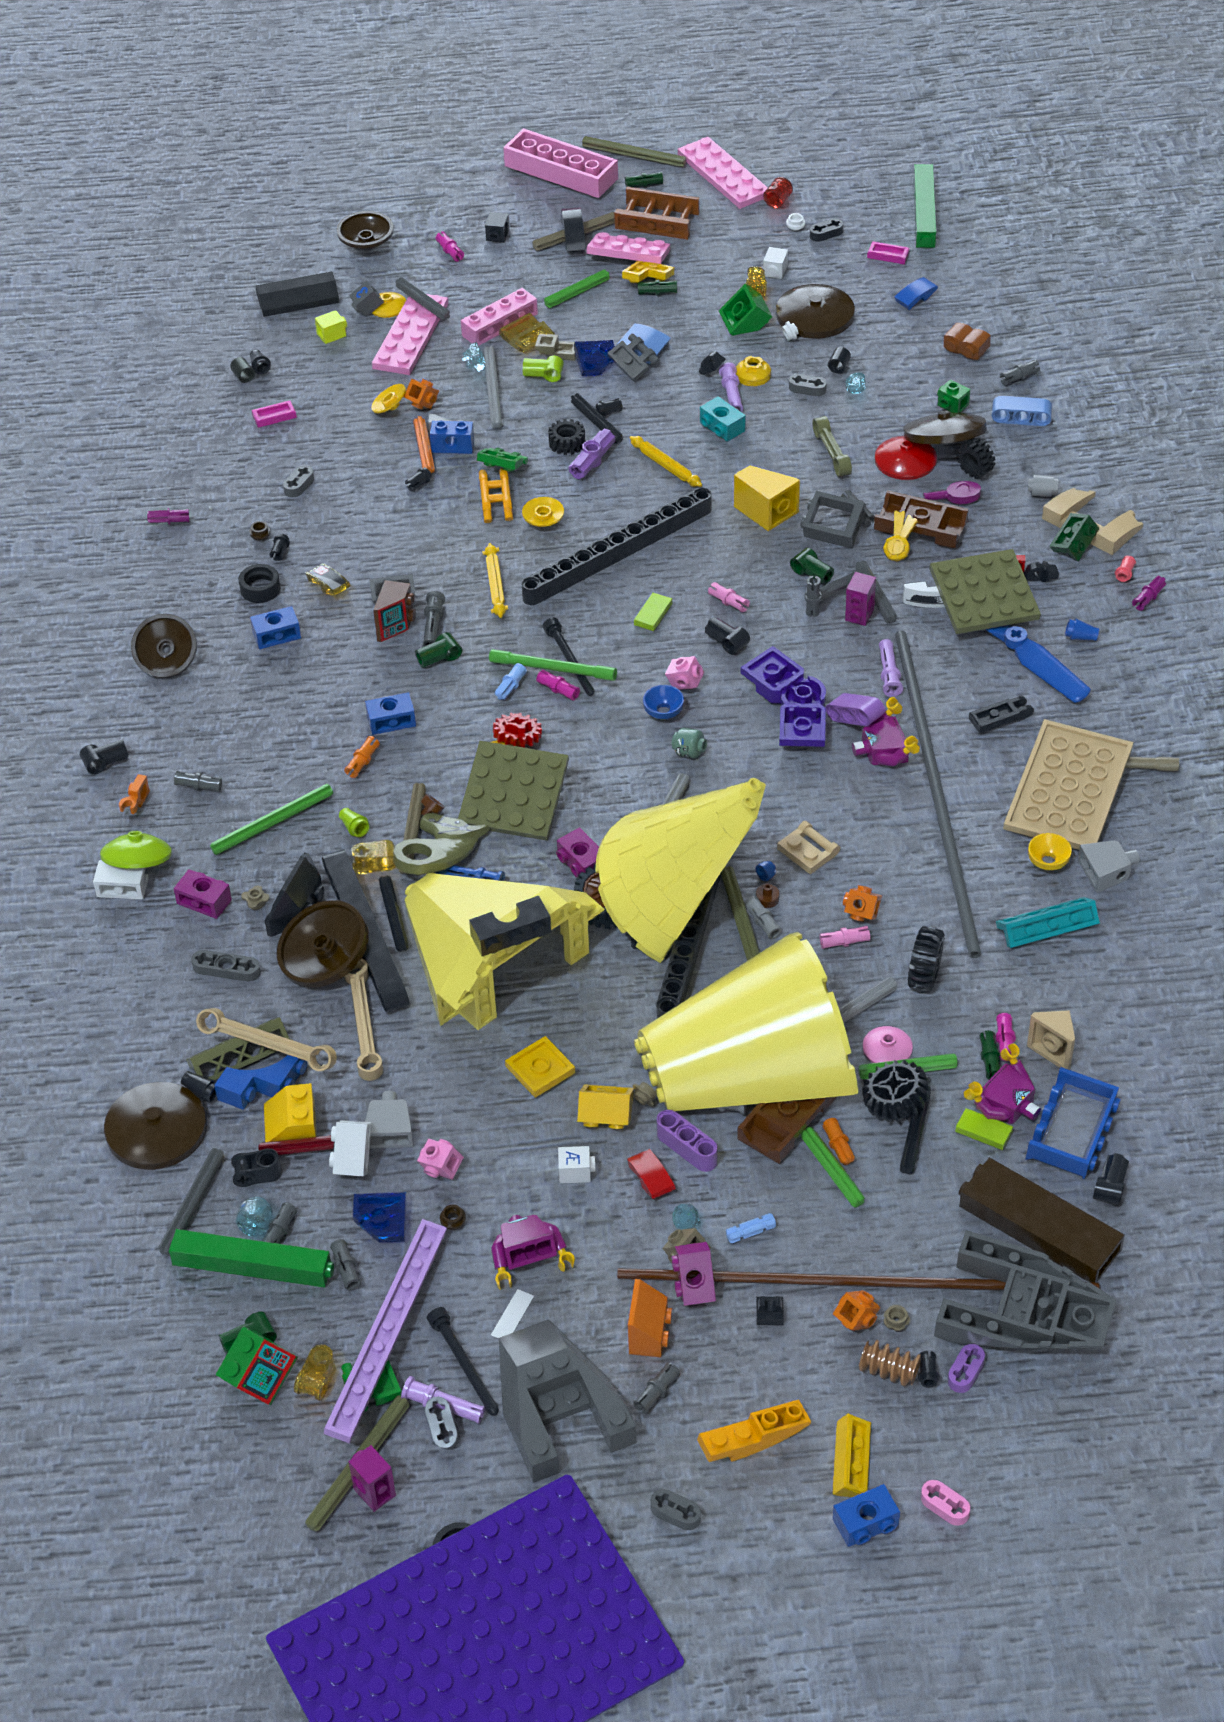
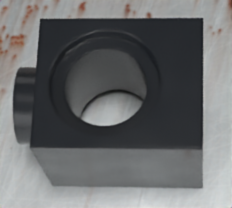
M489 213L485 223L486 241L505 242L510 229L508 213Z

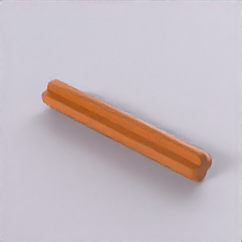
M418 416V418L413 420L422 468L425 467L431 473H434L435 467L425 419H422V416Z

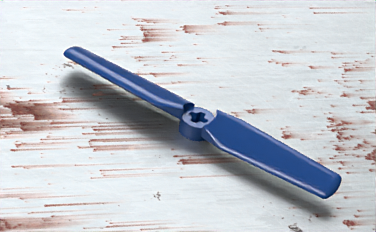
M1006 625L986 629L990 634L1003 641L1007 647L1015 649V655L1022 665L1075 703L1080 702L1090 693L1091 689L1048 650L1028 639L1027 631L1024 628Z

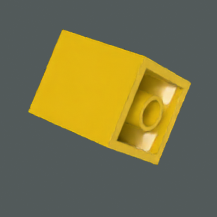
M750 465L734 475V507L767 531L772 530L799 513V479Z

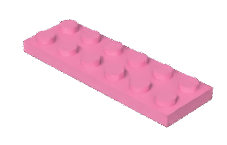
M702 138L678 148V155L685 156L687 164L739 209L771 196V190L711 138Z
M427 294L447 308L448 297ZM408 297L372 361V369L410 375L440 318L411 297Z

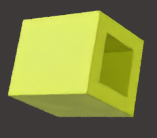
M336 310L315 318L317 335L325 344L346 337L345 328H347V322Z

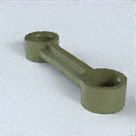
M827 416L813 418L812 426L815 437L817 439L821 438L833 460L837 477L851 475L852 465L850 458L847 454L843 455L831 433Z

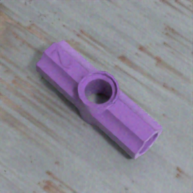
M604 428L592 440L583 443V451L569 466V472L574 478L580 480L592 468L598 467L601 464V457L615 442V436L611 431Z

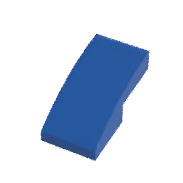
M922 277L907 285L894 297L896 302L910 310L920 299L926 301L938 289V286Z

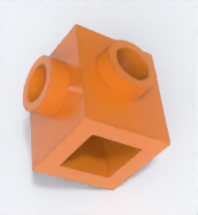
M411 379L404 398L412 401L411 405L421 410L423 407L431 409L437 400L439 390L433 388V383L422 379L421 382Z
M858 885V888H852L849 892L845 893L843 899L844 912L849 913L850 918L858 921H864V918L876 919L882 895L871 893L872 888Z
M866 1291L846 1292L840 1299L833 1315L846 1328L852 1331L870 1328L877 1320L876 1314L881 1307L874 1302V1297Z

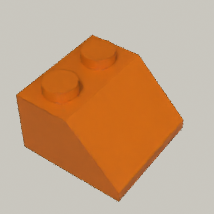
M635 1279L628 1320L629 1354L661 1357L663 1347H668L669 1331H665L666 1324H671L672 1308H668L667 1296L641 1279Z

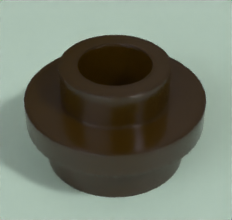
M256 521L252 523L249 533L253 539L263 540L270 535L271 531L266 522Z
M448 1205L440 1214L441 1225L449 1230L459 1229L465 1224L466 1214L458 1205Z

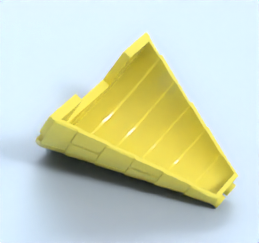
M751 778L748 782L730 786L726 789L715 790L667 804L641 809L622 817L606 833L601 841L596 857L595 869L596 873H599L601 882L598 890L602 902L615 925L622 934L628 932L638 942L636 947L659 963L663 961L669 949L677 940L704 896L709 892L756 820L766 786L765 783L756 778Z

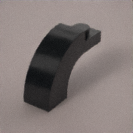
M580 207L561 209V223L564 229L566 250L586 249Z

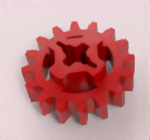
M510 713L509 716L503 714L501 718H496V721L493 722V737L497 738L498 743L505 742L504 745L525 748V745H529L532 747L534 743H539V738L542 736L541 723H537L536 718L530 719V715L522 716V713Z

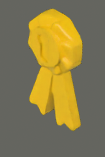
M898 511L894 512V536L887 538L883 547L886 557L896 562L908 556L910 545L907 538L918 523V520L916 518L912 519L911 515L907 516L904 523L905 511L900 513Z

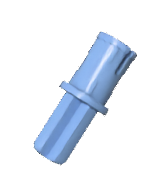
M519 663L515 664L510 673L502 678L503 682L495 691V695L499 700H505L513 689L518 688L519 681L527 672L525 666Z

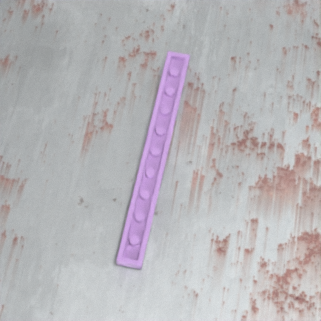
M422 1219L324 1428L325 1435L350 1444L446 1235L447 1227Z

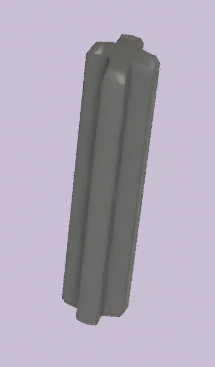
M867 567L855 571L871 576ZM855 572L820 587V592L822 593L821 601L845 591Z

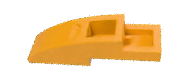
M798 1399L752 1412L748 1420L699 1433L697 1441L708 1462L729 1457L732 1462L786 1440L809 1426L811 1420Z

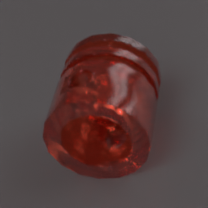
M775 178L763 194L764 201L772 208H780L792 194L793 186L787 178Z

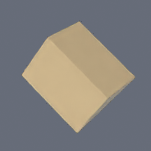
M1070 1011L1034 1012L1030 1019L1027 1047L1056 1066L1070 1070L1075 1043Z

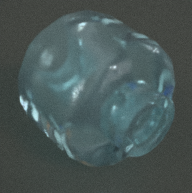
M253 1197L245 1199L240 1205L235 1223L239 1230L248 1236L262 1235L268 1229L273 1210L263 1198Z

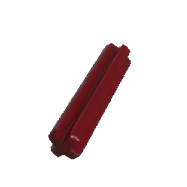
M331 1135L264 1142L258 1145V1150L273 1149L278 1155L330 1150L335 1145L331 1141Z

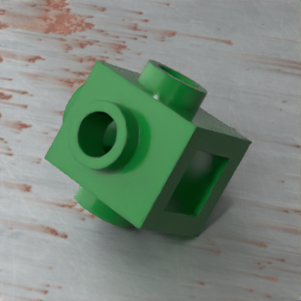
M950 379L938 389L937 406L950 412L960 413L969 406L971 389Z

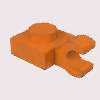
M138 774L134 782L130 783L128 788L129 796L121 799L119 802L120 812H123L126 807L130 806L131 814H135L138 807L141 808L150 792L147 776Z

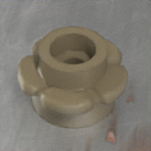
M900 1305L890 1306L884 1313L885 1319L883 1322L889 1329L901 1331L910 1322L906 1309Z

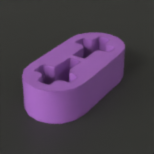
M968 1344L964 1346L953 1363L948 1374V1385L954 1392L965 1393L969 1391L983 1368L985 1353L979 1345ZM972 1355L977 1356V1359L974 1358L970 1365L967 1364L968 1357ZM962 1372L966 1373L965 1380L962 1379L961 1382L956 1381V1378H959Z

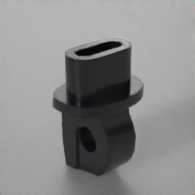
M712 351L701 362L699 373L705 375L706 373L714 372L726 359L718 352Z
M1043 561L1042 564L1039 562L1030 563L1023 572L1028 581L1048 582L1050 579H1058L1059 577L1056 565L1048 564L1047 561Z

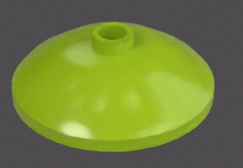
M131 831L128 834L121 835L108 842L100 851V858L104 863L114 867L132 869L159 865L170 859L172 855L170 845L164 840L140 831Z

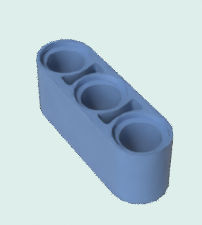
M998 396L993 400L992 419L997 423L1046 426L1051 422L1052 403L1047 399Z

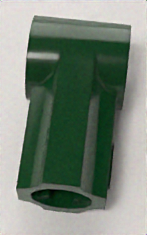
M805 548L790 559V566L796 574L802 575L806 573L809 576H813L814 579L815 576H818L821 579V584L826 585L829 583L834 575V569L819 560L817 554L811 548Z
M449 632L440 634L434 643L415 650V656L422 668L443 659L454 661L462 654V647Z
M263 1311L251 1314L246 1318L244 1324L218 1335L226 1355L242 1327L254 1330L273 1342L277 1338V1334L267 1314Z

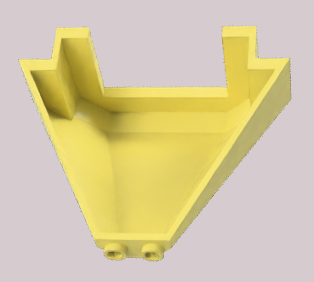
M434 872L428 873L417 882L410 884L405 890L407 895L405 906L440 1026L458 1014L462 1015L477 1030L497 1018L493 970L541 938L537 937L482 957L470 935L469 919L493 912L499 921H514L517 918L516 903L539 895L551 916V930L560 925V934L563 935L565 961L573 965L589 953L588 921L605 909L585 892L543 885L442 875Z

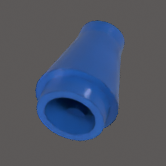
M1076 618L1074 620L1069 619L1065 631V636L1070 637V640L1096 641L1099 634V628Z

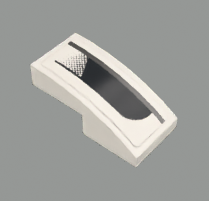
M926 582L904 584L903 602L905 604L929 608L945 607L937 586L927 588Z

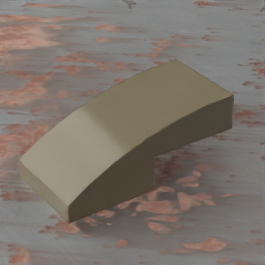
M539 334L535 349L549 356L555 355L564 360L575 361L579 345L578 342L559 341L558 335Z

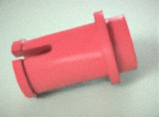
M1125 556L1120 567L1115 571L1116 578L1121 582H1126L1132 577V569L1136 564V560L1132 556Z

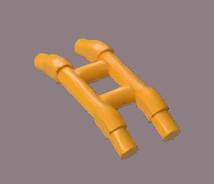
M502 468L499 470L500 480L488 481L486 470L482 469L479 471L485 523L492 522L491 503L503 502L505 520H513L508 471ZM501 488L502 490L501 494L489 495V489Z

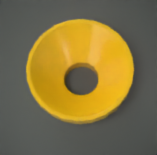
M748 356L736 366V375L739 377V382L743 385L760 386L767 383L771 378L770 365L760 357Z
M1039 834L1028 845L1029 859L1035 866L1044 870L1060 869L1069 862L1072 848L1070 843L1058 834ZM1050 856L1055 861L1053 863H1046L1042 858Z

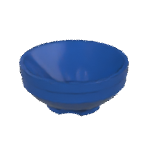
M670 685L654 686L647 690L643 696L645 711L657 719L667 720L675 717L681 712L684 704L682 692ZM661 707H667L670 709L666 713H661L658 711V709Z

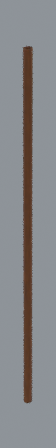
M617 1269V1279L679 1281L678 1272L673 1270ZM691 1270L686 1277L694 1278L698 1275L699 1271ZM713 1271L714 1282L1004 1290L1006 1285L1005 1282L995 1279ZM1090 1282L1099 1288V1282Z

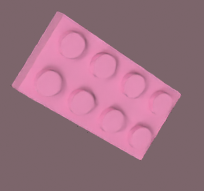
M604 232L596 234L587 246V254L661 264L670 252V244L662 240L646 241L645 238L640 237L631 239L625 235L609 236L608 233Z

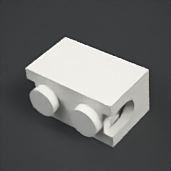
M99 860L93 880L96 896L143 899L149 879L148 874H144L146 868H119Z
M341 1120L336 1122V1126L332 1127L331 1141L335 1142L334 1152L330 1154L329 1166L333 1167V1174L365 1176L368 1174L371 1136L370 1122Z

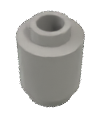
M1033 475V479L1029 478L1028 491H1032L1031 496H1057L1059 479H1055L1054 476Z

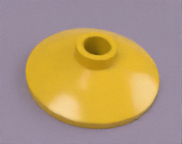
M395 292L379 293L384 303L375 309L372 314L382 318L399 315L406 302L405 297Z
M395 384L382 391L373 401L372 411L378 414L398 408L399 402L406 393V387L403 384Z
M551 497L531 499L522 509L524 520L538 527L554 525L564 515V507L561 502Z

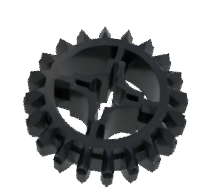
M922 926L918 931L912 950L907 979L910 988L920 992H930L933 989L942 960L945 940L943 930L932 926Z
M905 1059L901 1063H898L896 1060H894L893 1064L885 1062L884 1067L879 1068L876 1066V1072L869 1073V1079L864 1080V1087L862 1088L864 1104L869 1112L875 1115L878 1120L884 1118L887 1123L892 1119L897 1123L900 1118L908 1120L909 1115L917 1116L918 1109H925V1103L929 1102V1094H931L929 1078L921 1066L917 1067L914 1062L908 1064Z

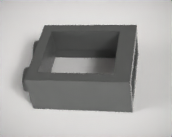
M816 491L814 497L809 499L807 515H804L801 520L800 526L803 528L804 537L852 549L866 514L865 503ZM823 505L851 512L845 531L813 524L819 506Z

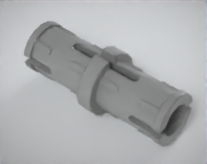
M757 896L749 897L744 904L754 917L753 920L756 925L762 927L769 939L777 938L781 934L782 929L772 918L770 910L764 908Z

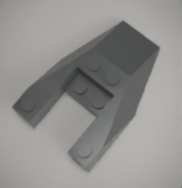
M966 1230L959 1249L956 1268L1005 1282L1006 1285L997 1314L943 1298L936 1320L934 1336L965 1345L976 1344L979 1346L1009 1348L1103 1349L1117 1300L1087 1281L1085 1283L1072 1274L1073 1271L1065 1266L1062 1268L1049 1260V1256L1045 1253Z
M549 1319L499 1338L503 1416L533 1483L560 1473L558 1455L545 1428L547 1424L590 1408L611 1453L637 1443L636 1425L625 1403L610 1381Z

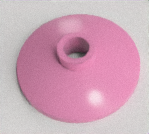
M882 1026L875 1028L863 1040L864 1055L872 1063L909 1059L912 1054L913 1045L910 1037L896 1027Z

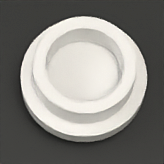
M793 213L789 215L786 225L788 228L797 231L805 226V219L801 214Z
M788 321L782 326V331L788 341L797 339L796 335L799 332L794 323L790 324Z

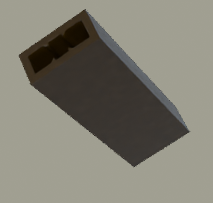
M990 1157L983 1165L979 1164L973 1173L972 1179L969 1182L965 1181L960 1187L958 1193L960 1195L959 1207L1032 1250L1045 1253L1049 1256L1048 1259L1062 1267L1065 1266L1073 1271L1072 1273L1088 1282H1098L1122 1250L1125 1234Z

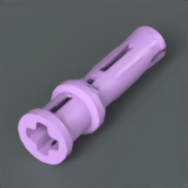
M727 362L719 367V374L722 377L721 383L727 391L729 404L742 412L743 406L738 390L739 377L736 375L737 369L735 364Z
M884 639L879 643L883 671L881 672V679L884 682L883 692L887 696L895 697L903 691V685L900 682L901 672L896 668L893 642L889 639Z
M409 1376L406 1380L401 1398L421 1403L425 1408L429 1399L437 1396L443 1397L450 1403L455 1415L480 1424V1418H483L485 1413L484 1406L441 1392L436 1385H426L415 1381V1377ZM439 1403L435 1404L436 1408L445 1409V1406H441Z

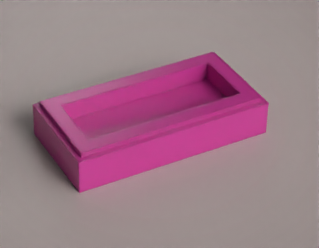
M872 241L867 258L905 265L910 248Z
M290 400L252 410V416L258 428L297 418L296 411Z

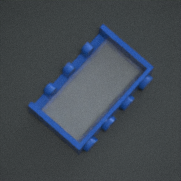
M1060 1067L1055 1086L1053 1085L1049 1101L1044 1106L1040 1123L1035 1128L1033 1140L1029 1142L1025 1160L1036 1159L1083 1176L1082 1179H1085L1088 1170L1093 1171L1098 1159L1097 1156H1094L1096 1150L1101 1152L1106 1138L1102 1136L1103 1132H1109L1113 1121L1110 1114L1111 1112L1116 1113L1121 1100L1117 1098L1119 1087Z

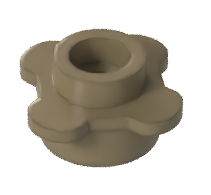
M257 885L248 892H243L241 898L246 900L249 908L257 910L269 901V894L264 893L262 887Z
M642 1082L640 1085L633 1084L635 1089L634 1098L642 1105L647 1103L650 1107H653L654 1103L652 1101L657 1096L655 1090L645 1082Z

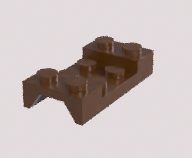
M887 490L883 508L880 514H876L874 517V530L894 534V512L898 511L900 513L905 511L904 523L908 515H911L912 519L916 518L918 520L912 532L935 537V544L956 549L968 522L969 509Z
M837 1097L759 1103L738 1126L737 1139L780 1164L794 1148V1141L816 1115L819 1112L824 1113Z

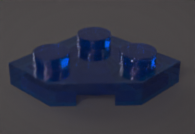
M613 340L574 342L573 348L581 376L602 375L606 367L614 362L608 356V352L615 347Z
M406 1192L354 1194V1222L379 1243L405 1242Z

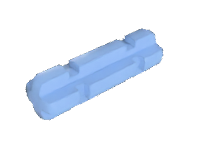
M768 1213L762 1215V1219L757 1217L738 1224V1228L736 1226L727 1228L726 1237L728 1241L735 1243L740 1241L741 1237L746 1239L762 1233L763 1229L767 1231L775 1228L776 1220L773 1214Z

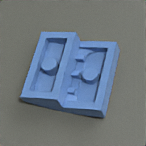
M635 323L618 343L623 340L627 345L630 344L628 336L634 333L658 356L671 338L652 327ZM639 350L634 351L638 356L642 355Z

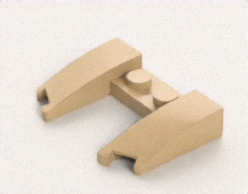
M1076 488L1067 490L1043 506L1042 519L1061 528L1069 514L1077 513L1095 497L1096 492L1090 490L1089 492L1076 490ZM1132 510L1118 516L1104 527L1096 523L1099 530L1090 544L1113 555L1143 528V523L1135 519V513Z

